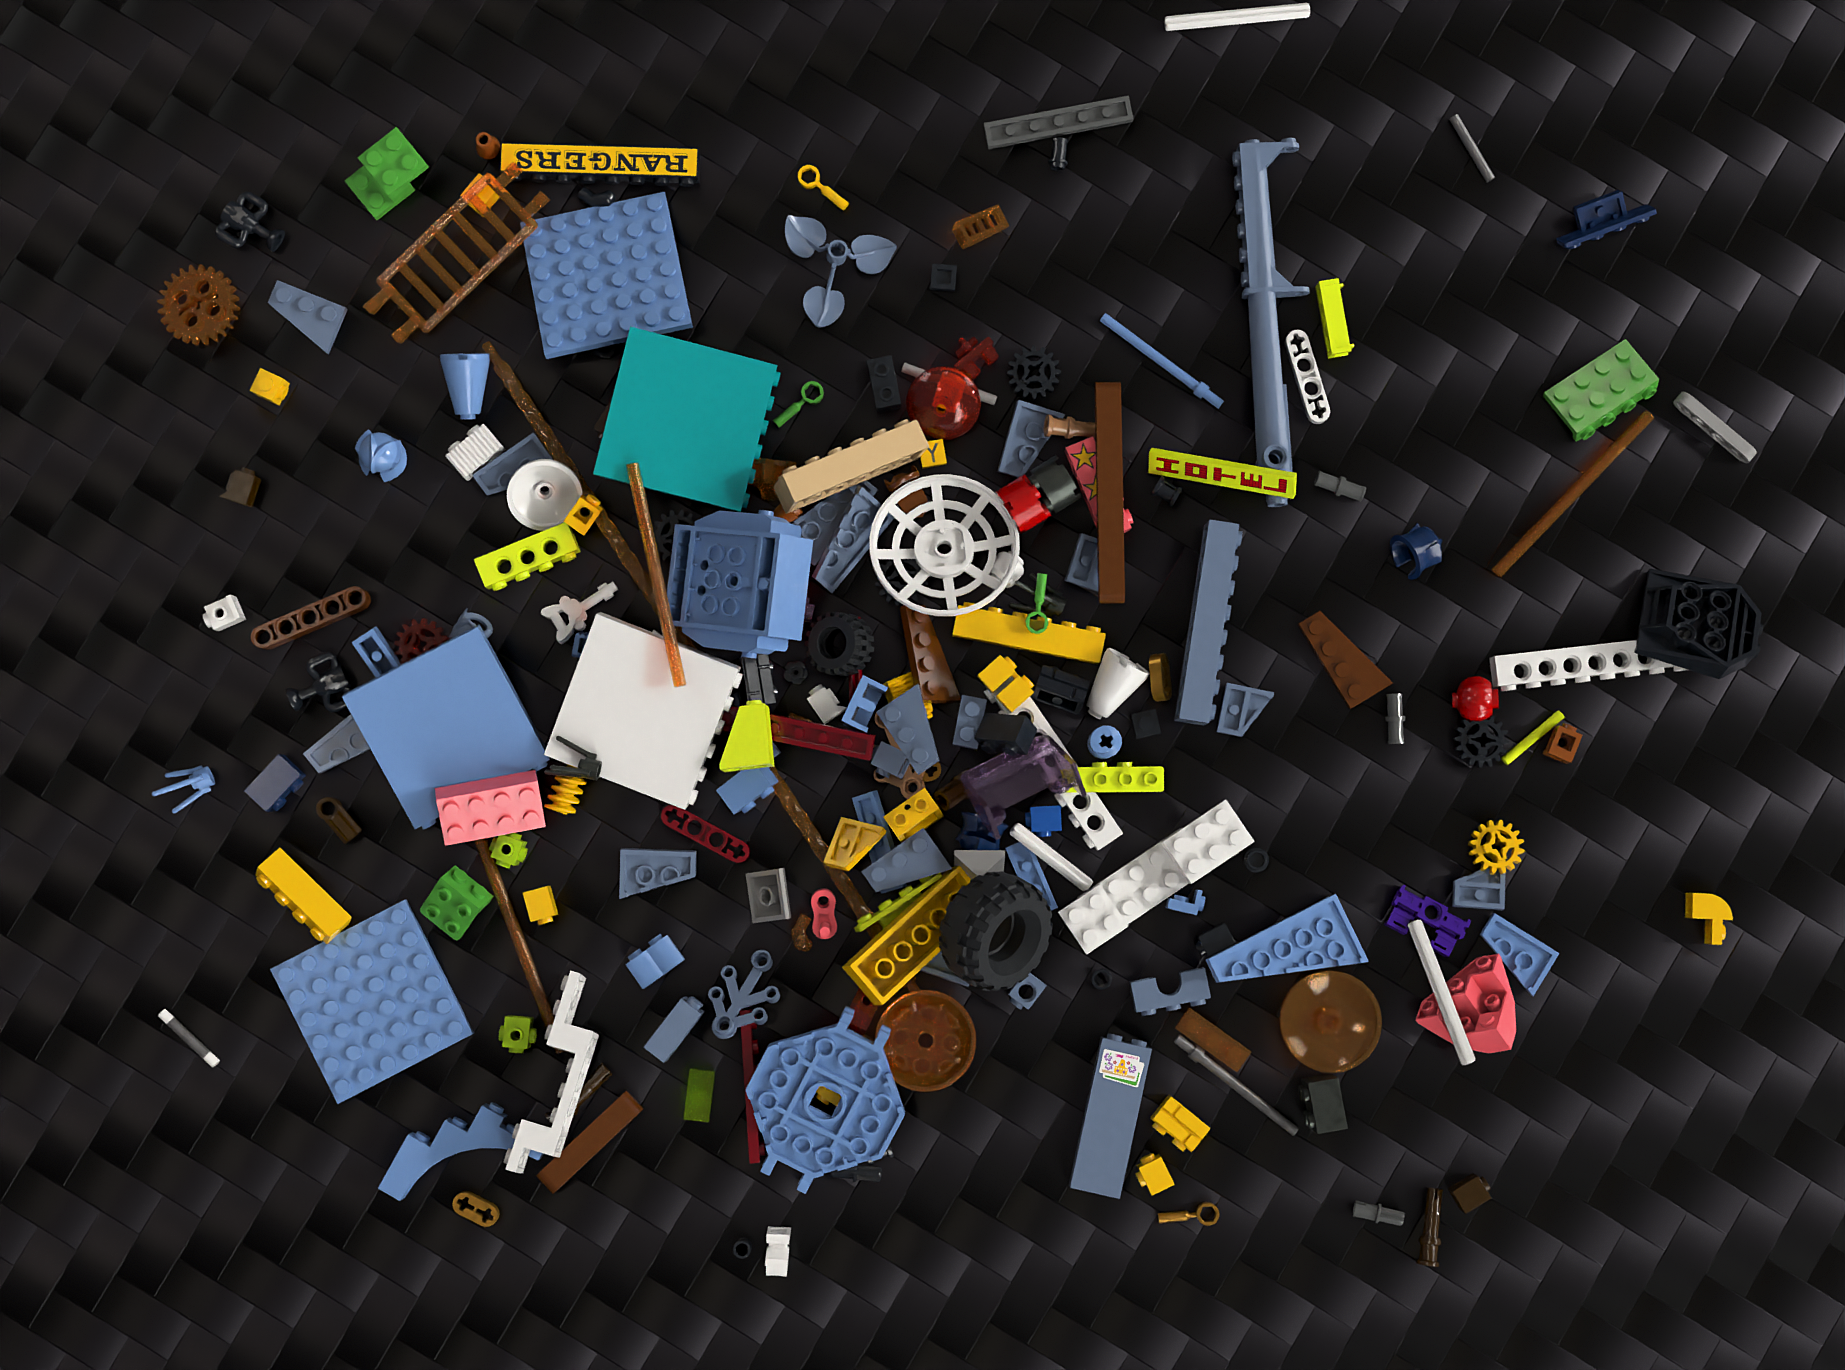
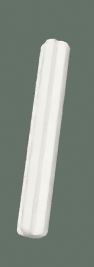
M1017 823L1011 828L1009 832L1011 836L1079 889L1086 891L1091 887L1093 883L1091 878L1023 825Z

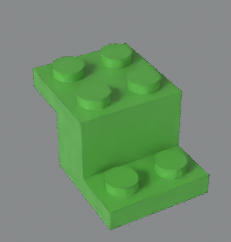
M395 127L357 157L364 166L348 177L345 182L373 217L379 220L415 191L410 182L428 169L429 166L400 130Z

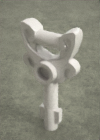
M613 581L608 585L605 582L599 586V591L582 602L563 596L559 600L560 604L551 605L541 610V614L551 619L557 628L556 639L560 644L568 641L575 630L583 631L585 629L586 610L603 599L607 601L614 596L613 593L618 588ZM562 612L568 615L569 624L567 626L560 616Z

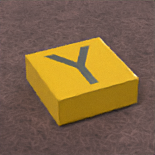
M943 439L927 441L929 448L920 456L922 469L946 465Z

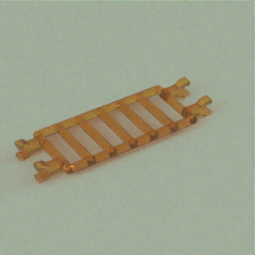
M512 162L497 179L491 173H485L377 278L376 282L382 290L363 307L370 314L374 315L391 298L410 319L391 335L398 343L402 344L417 327L424 333L430 332L537 229L538 223L532 216L544 207L550 199L540 191L525 208L514 199L505 187L523 172L516 163ZM487 185L525 224L516 235L478 197V194ZM470 202L508 242L498 252L460 214V211ZM451 220L490 259L480 270L442 231ZM434 236L472 276L462 287L424 248ZM416 254L454 292V295L445 303L406 264ZM398 271L437 310L427 321L389 282Z

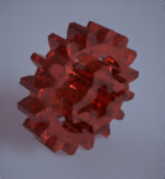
M422 618L420 624L417 620L413 619L411 627L404 624L405 632H397L401 639L394 642L395 645L400 647L395 652V655L403 656L399 662L403 664L411 660L409 655H420L447 641L449 637L441 635L445 629L443 627L435 629L437 623L431 621L428 625L425 618ZM423 629L430 630L435 636L426 637ZM412 634L411 641L409 642V644H406L409 636ZM420 640L427 643L423 648L424 651L417 649V646L420 645Z

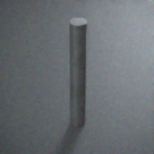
M1454 115L1449 119L1486 183L1495 178L1494 174L1459 115Z

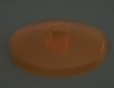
M1320 971L1298 981L1287 993L1280 1011V1031L1288 1050L1302 1064L1321 1072L1337 1073L1358 1066L1373 1052L1381 1034V1011L1374 994L1359 979L1339 971Z

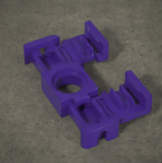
M1406 885L1400 886L1392 900V906L1397 905V908H1393L1384 925L1405 935L1409 930L1407 925L1410 920L1413 921L1414 918L1421 920L1436 929L1435 933H1437L1434 941H1430L1433 951L1444 957H1449L1456 941L1465 936L1466 932L1464 931L1469 927L1470 919L1464 921L1448 913V907L1427 896L1422 899L1405 890ZM1429 905L1434 906L1437 910V917L1432 920L1428 919L1425 915V908ZM1395 921L1396 923L1404 926L1405 928H1402L1393 922ZM1434 943H1436V944H1438V945L1444 947L1445 950L1442 949V948H1440V947H1438V946H1436V945H1434Z

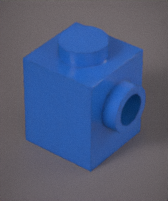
M1061 806L1029 807V812H1025L1026 828L1030 827L1031 832H1036L1037 837L1051 836V831H1062Z

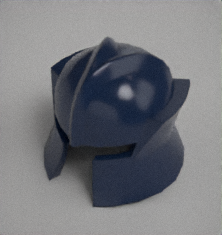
M1416 523L1408 533L1394 535L1390 540V550L1396 567L1411 560L1408 548L1414 556L1416 567L1409 573L1408 579H1417L1424 569L1442 561V539L1438 538L1429 527H1420Z
M961 812L962 828L955 840L960 842L963 850H999L1000 837L1009 825L977 814Z

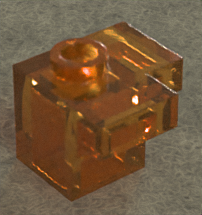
M768 458L754 459L752 469H756L753 484L750 485H754L760 490L761 499L768 501L779 500L773 487L777 483L778 477L783 475L782 471L796 465V462Z

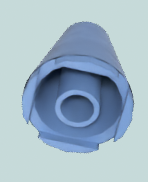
M490 353L441 354L440 362L455 414L460 415V419H476L475 414L481 413Z

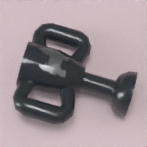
M244 192L239 195L236 202L230 201L225 206L220 218L221 223L216 227L215 235L225 244L233 248H239L244 245L249 234L255 233L266 239L268 249L274 252L281 245L285 231L282 229L270 231L259 225L258 220L267 213L268 204L264 199L252 192ZM248 201L260 209L255 213H251L244 207V202ZM231 227L240 232L239 239L229 235L224 230Z
M323 652L306 662V670L314 680L313 685L300 691L294 688L286 689L288 700L295 711L301 709L303 700L318 694L322 695L323 704L328 711L338 712L347 708V705L343 699L331 703L330 695L340 691L347 693L352 690L350 688L352 683L344 666L338 663L336 655L332 652ZM331 661V668L321 674L314 669L316 666Z

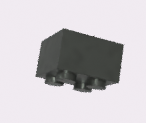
M1331 1073L1302 1078V1085L1298 1086L1301 1101L1304 1100L1307 1110L1303 1111L1305 1125H1309V1128L1317 1134L1348 1129L1339 1078Z

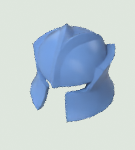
M368 429L356 444L355 449L359 455V464L366 476L369 471L372 473L380 472L383 481L387 482L398 477L407 465L406 450L401 440L392 438L385 433H371Z

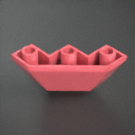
M1498 953L1475 958L1446 982L1466 1036L1474 1051L1489 1054L1511 1050L1516 1034L1515 1001L1501 956ZM1432 993L1421 1002L1416 1021L1421 1026L1453 1044L1434 993Z

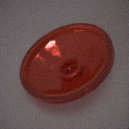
M938 366L925 370L915 378L907 393L906 406L911 421L917 420L925 435L935 439L948 440L962 436L973 427L980 413L981 399L977 386L967 374L953 367ZM942 404L946 407V410L940 411L937 406Z

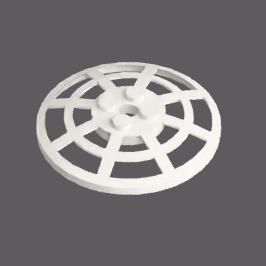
M951 474L921 477L897 489L885 500L878 510L872 523L869 538L872 566L878 580L886 591L908 608L934 616L967 614L993 601L1011 580L1017 566L1020 550L1017 525L1003 506L1004 502L1000 497L983 484L963 476ZM941 486L962 487L979 494L980 498L972 508L957 501L943 500ZM931 487L933 501L916 507L907 515L896 506L901 499L910 493L922 488ZM989 502L1002 515L1010 535L995 538L990 524L981 515V512ZM944 509L957 510L967 515L961 523L946 520ZM934 510L935 521L930 522L923 528L913 521L920 514ZM890 513L900 522L893 536L892 549H877L879 530L884 518ZM974 521L981 526L987 540L973 541L968 529ZM906 528L917 536L914 549H899L901 537ZM941 544H947L951 547V551L947 554H941L937 548ZM1011 545L1010 565L1005 577L1000 582L989 575L995 563L996 548ZM989 550L988 561L983 571L971 564L974 552ZM878 559H893L898 573L907 583L899 593L886 580ZM901 559H916L921 570L914 578L910 577ZM966 572L975 578L967 586L955 590L953 577ZM929 576L943 579L945 591L933 590L921 584ZM982 583L994 589L989 596L978 603L958 609L956 597L973 591ZM917 590L931 597L946 598L948 610L925 608L907 599Z

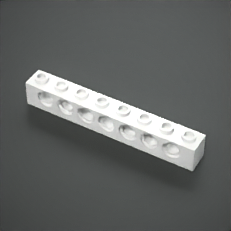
M1637 640L1500 655L1489 658L1493 688L1501 687V691L1516 690V685L1525 684L1526 688L1541 687V682L1550 681V685L1553 686L1566 684L1565 679L1575 678V683L1591 681L1590 676H1600V680L1615 678L1617 673H1624L1625 677L1639 676L1640 671L1649 670V674L1665 673L1664 668L1674 667V672L1687 669L1647 657V662L1642 664L1638 660V654L1634 653ZM1615 654L1622 657L1623 662L1620 667L1616 666L1613 662ZM1590 657H1594L1598 661V667L1595 670L1591 669L1588 665ZM1566 659L1573 663L1571 673L1567 672L1563 667ZM1541 662L1546 663L1549 668L1546 676L1539 672V664ZM1516 665H1520L1524 670L1522 678H1518L1514 674V667Z
M1010 677L993 693L987 688L984 693L992 704L994 702L998 704L1001 709L998 714L1018 715L1021 712H1025L1030 716V721L1038 729L1036 733L1043 735L1044 744L1040 747L1031 744L1027 757L1034 766L1037 764L1043 771L1040 776L1048 787L1053 785L1057 791L1054 796L1061 807L1065 805L1071 812L1068 817L1076 828L1079 826L1085 833L1082 838L1090 849L1095 847L1096 850H1100L1122 835L1123 832L1095 792H1063V787L1059 784V777L1063 774V768L1078 766L1032 698L1029 697L1015 711L1010 713L996 698V695L1014 679ZM1053 753L1058 757L1056 767L1051 768L1045 764V756L1047 754ZM1076 795H1083L1086 798L1087 803L1083 809H1077L1073 805V798ZM1092 815L1097 816L1101 822L1100 827L1096 830L1090 829L1087 825V820Z

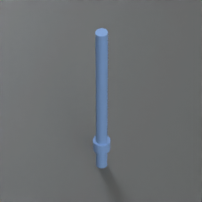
M1105 313L1102 316L1100 322L1194 391V395L1200 399L1203 397L1216 408H1220L1224 400L1211 392L1208 385L1203 382L1199 383Z

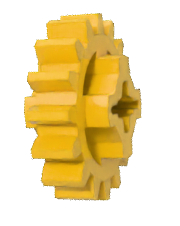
M1489 820L1487 828L1481 824L1478 826L1479 832H1472L1471 835L1475 840L1469 841L1468 845L1474 847V849L1469 852V855L1476 856L1473 864L1480 862L1482 864L1481 871L1490 868L1489 872L1493 875L1498 869L1502 875L1506 873V868L1510 871L1515 868L1513 862L1517 864L1521 862L1520 857L1517 855L1523 854L1525 851L1519 848V845L1524 840H1517L1516 836L1520 832L1519 830L1512 832L1511 823L1504 827L1502 820L1497 821L1496 825H1494L1492 820ZM1487 834L1486 843L1480 846L1483 836ZM1492 845H1500L1501 849L1499 851L1497 849H1492ZM1512 849L1511 856L1506 861V853L1508 850ZM1484 856H1487L1488 858L1492 859V862L1487 860Z

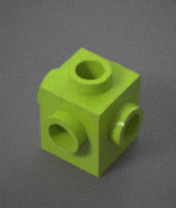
M510 833L498 837L494 836L489 850L492 851L491 857L497 859L495 864L510 868L511 865L518 866L520 862L523 863L528 848H525L527 842L521 840L522 835ZM505 845H509L511 847V852L509 854L503 853Z
M505 1016L504 1026L501 1025L499 1030V1041H503L502 1047H508L509 1052L524 1053V1049L531 1048V1043L535 1044L537 1029L533 1028L534 1017ZM516 1031L520 1033V1038L516 1036Z

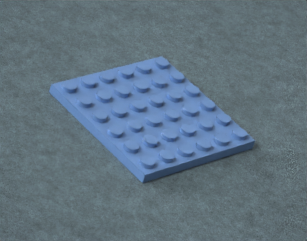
M665 192L614 202L610 206L591 207L520 223L546 359L626 342L630 326L657 334L693 328Z
M407 899L337 934L328 944L322 942L270 969L337 1104L474 1034Z

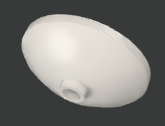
M538 459L521 466L512 475L507 488V502L514 517L523 525L539 531H544L564 523V519L582 495V487L576 474L565 464L550 459ZM543 486H547L549 490L547 492H543L540 490V488Z

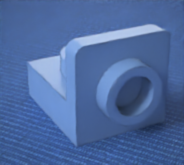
M1195 890L1192 903H1188V897L1174 895V899L1167 898L1165 908L1197 915L1198 911H1202L1204 907L1205 897L1202 896L1203 891Z

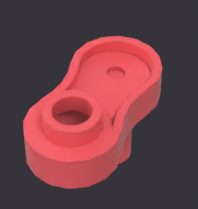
M825 888L816 890L811 896V906L814 912L812 929L814 934L820 939H829L837 931V922L834 915L835 895L832 891ZM822 896L828 898V902L824 905L818 901Z

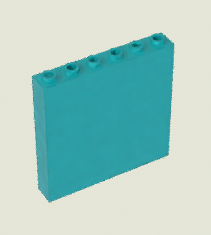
M630 326L593 474L741 512L742 507L747 508L750 494L746 493L748 483L753 484L756 469H752L754 459L759 460L762 445L758 444L760 435L765 436L768 421L764 420L766 410L771 411L775 397L770 396L772 386H778L781 372L776 371L778 365Z

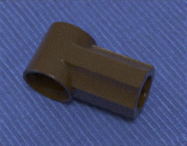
M967 768L951 779L950 783L935 792L934 801L939 808L947 811L983 788L971 770Z
M325 797L318 801L316 805L318 816L326 821L344 844L348 843L362 831L337 798ZM328 801L335 805V811L332 815H327L323 810L324 804Z

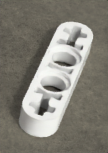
M1293 330L1285 339L1286 351L1306 416L1310 422L1321 424L1329 417L1330 407L1308 336L1301 330ZM1294 336L1297 339L1303 340L1299 347L1301 352L1306 350L1307 353H1301L1294 357V354L1298 352L1296 344L1291 345L1290 343ZM1307 359L1310 362V370L1307 372L1300 371L1297 367L1298 360ZM1313 382L1317 385L1318 391L1315 395H1308L1305 392L1304 386L1306 383ZM1321 397V400L1317 401L1318 408L1324 410L1321 418L1312 414L1315 410L1314 402L1309 404L1308 401Z

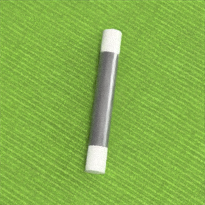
M164 1009L158 1015L212 1068L217 1065L220 1060L172 1014Z

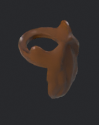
M912 465L909 473H900L894 476L891 482L885 479L884 483L887 490L893 494L903 485L918 479L920 473ZM922 488L901 499L898 505L908 514L916 507L927 503L928 499Z

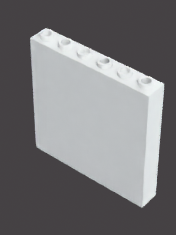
M599 612L593 621L544 755L578 768L580 759H586V757L556 740L557 736H561L584 750L597 754L596 760L602 761L600 777L685 810L689 804L693 805L697 798L696 784L698 781L702 782L706 774L707 768L704 767L706 758L711 759L716 744L712 742L715 735H720L724 727L725 721L721 719L724 711L729 712L734 698L730 697L733 687L738 689L743 676V674L739 673L741 667Z

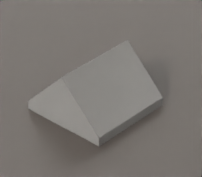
M954 850V867L960 866L970 879L978 875L984 876L987 872H1004L1005 850Z
M780 868L747 873L746 880L752 922L759 923L791 918L785 869Z

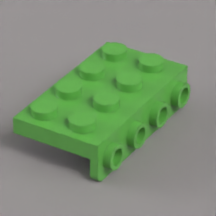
M1625 339L1545 391L1543 397L1573 432L1572 438L1575 441L1580 439L1586 440L1595 433V429L1602 425L1605 427L1611 424L1621 412L1627 413L1641 399L1644 398L1646 400L1652 397L1657 392L1656 388L1659 378Z

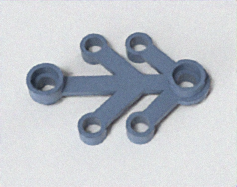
M758 950L752 955L751 962L754 967L740 990L736 982L737 972L735 968L731 965L722 968L721 976L726 981L732 1003L727 1012L723 1004L725 998L723 990L720 987H712L709 990L708 996L711 1002H713L717 1016L713 1020L712 1030L718 1038H730L736 1033L738 1027L751 1023L762 1025L767 1021V1013L761 1007L755 1008L752 1013L737 1017L741 1009L765 1001L776 1003L779 1000L780 993L775 986H769L764 991L750 995L761 974L772 967L773 960L766 950ZM760 961H767L764 966H759ZM728 971H733L732 976H725ZM716 992L721 993L718 998L712 997ZM770 992H776V995L774 997H768V994ZM758 1013H763L761 1019H755V1016ZM724 1024H729L728 1029L721 1030Z

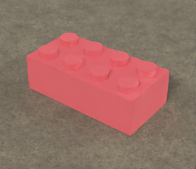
M536 770L435 788L445 846L546 827Z

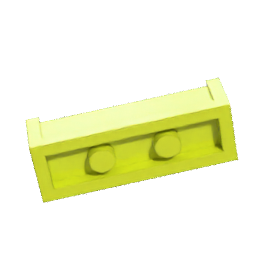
M1339 278L1319 281L1315 286L1328 359L1347 356L1348 352H1351V349L1354 348V344L1349 342L1340 291L1344 285L1343 283L1339 284Z

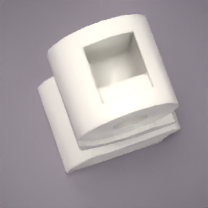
M768 1226L766 1243H769V1245L767 1246L765 1260L766 1276H787L788 1244L791 1228Z

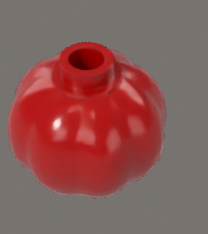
M1468 677L1460 683L1457 693H1452V707L1458 708L1460 715L1469 722L1489 719L1493 714V709H1499L1498 689H1492L1491 682L1484 677Z

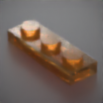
M1191 1008L1187 1009L1175 1026V1029L1236 1072L1239 1071L1251 1053L1250 1050Z

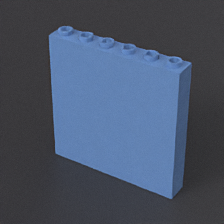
M480 624L348 691L342 696L415 829L421 826L423 829L434 825L436 823L435 819L439 817L435 788L515 774L531 769L538 771L548 765L547 761L550 760V757L544 755L546 746Z

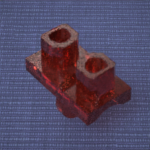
M988 336L973 349L972 347L978 343L977 339L972 337L967 342L961 337L958 340L961 347L955 354L959 358L965 353L967 355L954 365V370L962 373L970 381L975 379L981 373V370L974 363L977 359L981 357L990 366L999 358L993 347L992 339Z

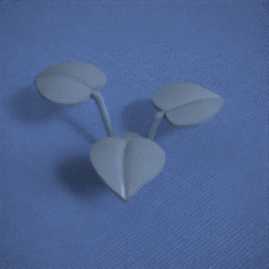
M791 215L786 219L785 238L788 247L795 255L809 258L815 250L818 252L827 250L826 258L832 264L827 287L825 289L821 286H815L809 289L803 299V308L816 327L828 326L840 317L845 305L843 294L839 291L831 290L836 266L843 264L846 256H848L850 259H856V266L860 271L866 274H877L886 268L897 246L883 237L862 235L852 242L851 250L841 240H834L830 244L827 243L825 246L820 247L825 243L826 230L819 221L808 217H795Z

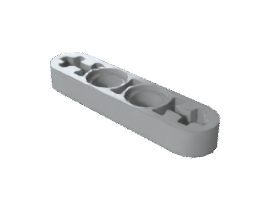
M1681 392L1673 401L1678 410L1740 461L1749 463L1757 452L1752 445L1690 394Z

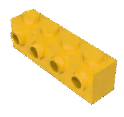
M281 848L277 849L257 867L255 875L257 876L258 883L265 889L269 888L275 894V899L282 906L287 905L293 911L294 918L301 924L305 923L311 929V934L318 941L323 940L328 944L349 925L352 917Z

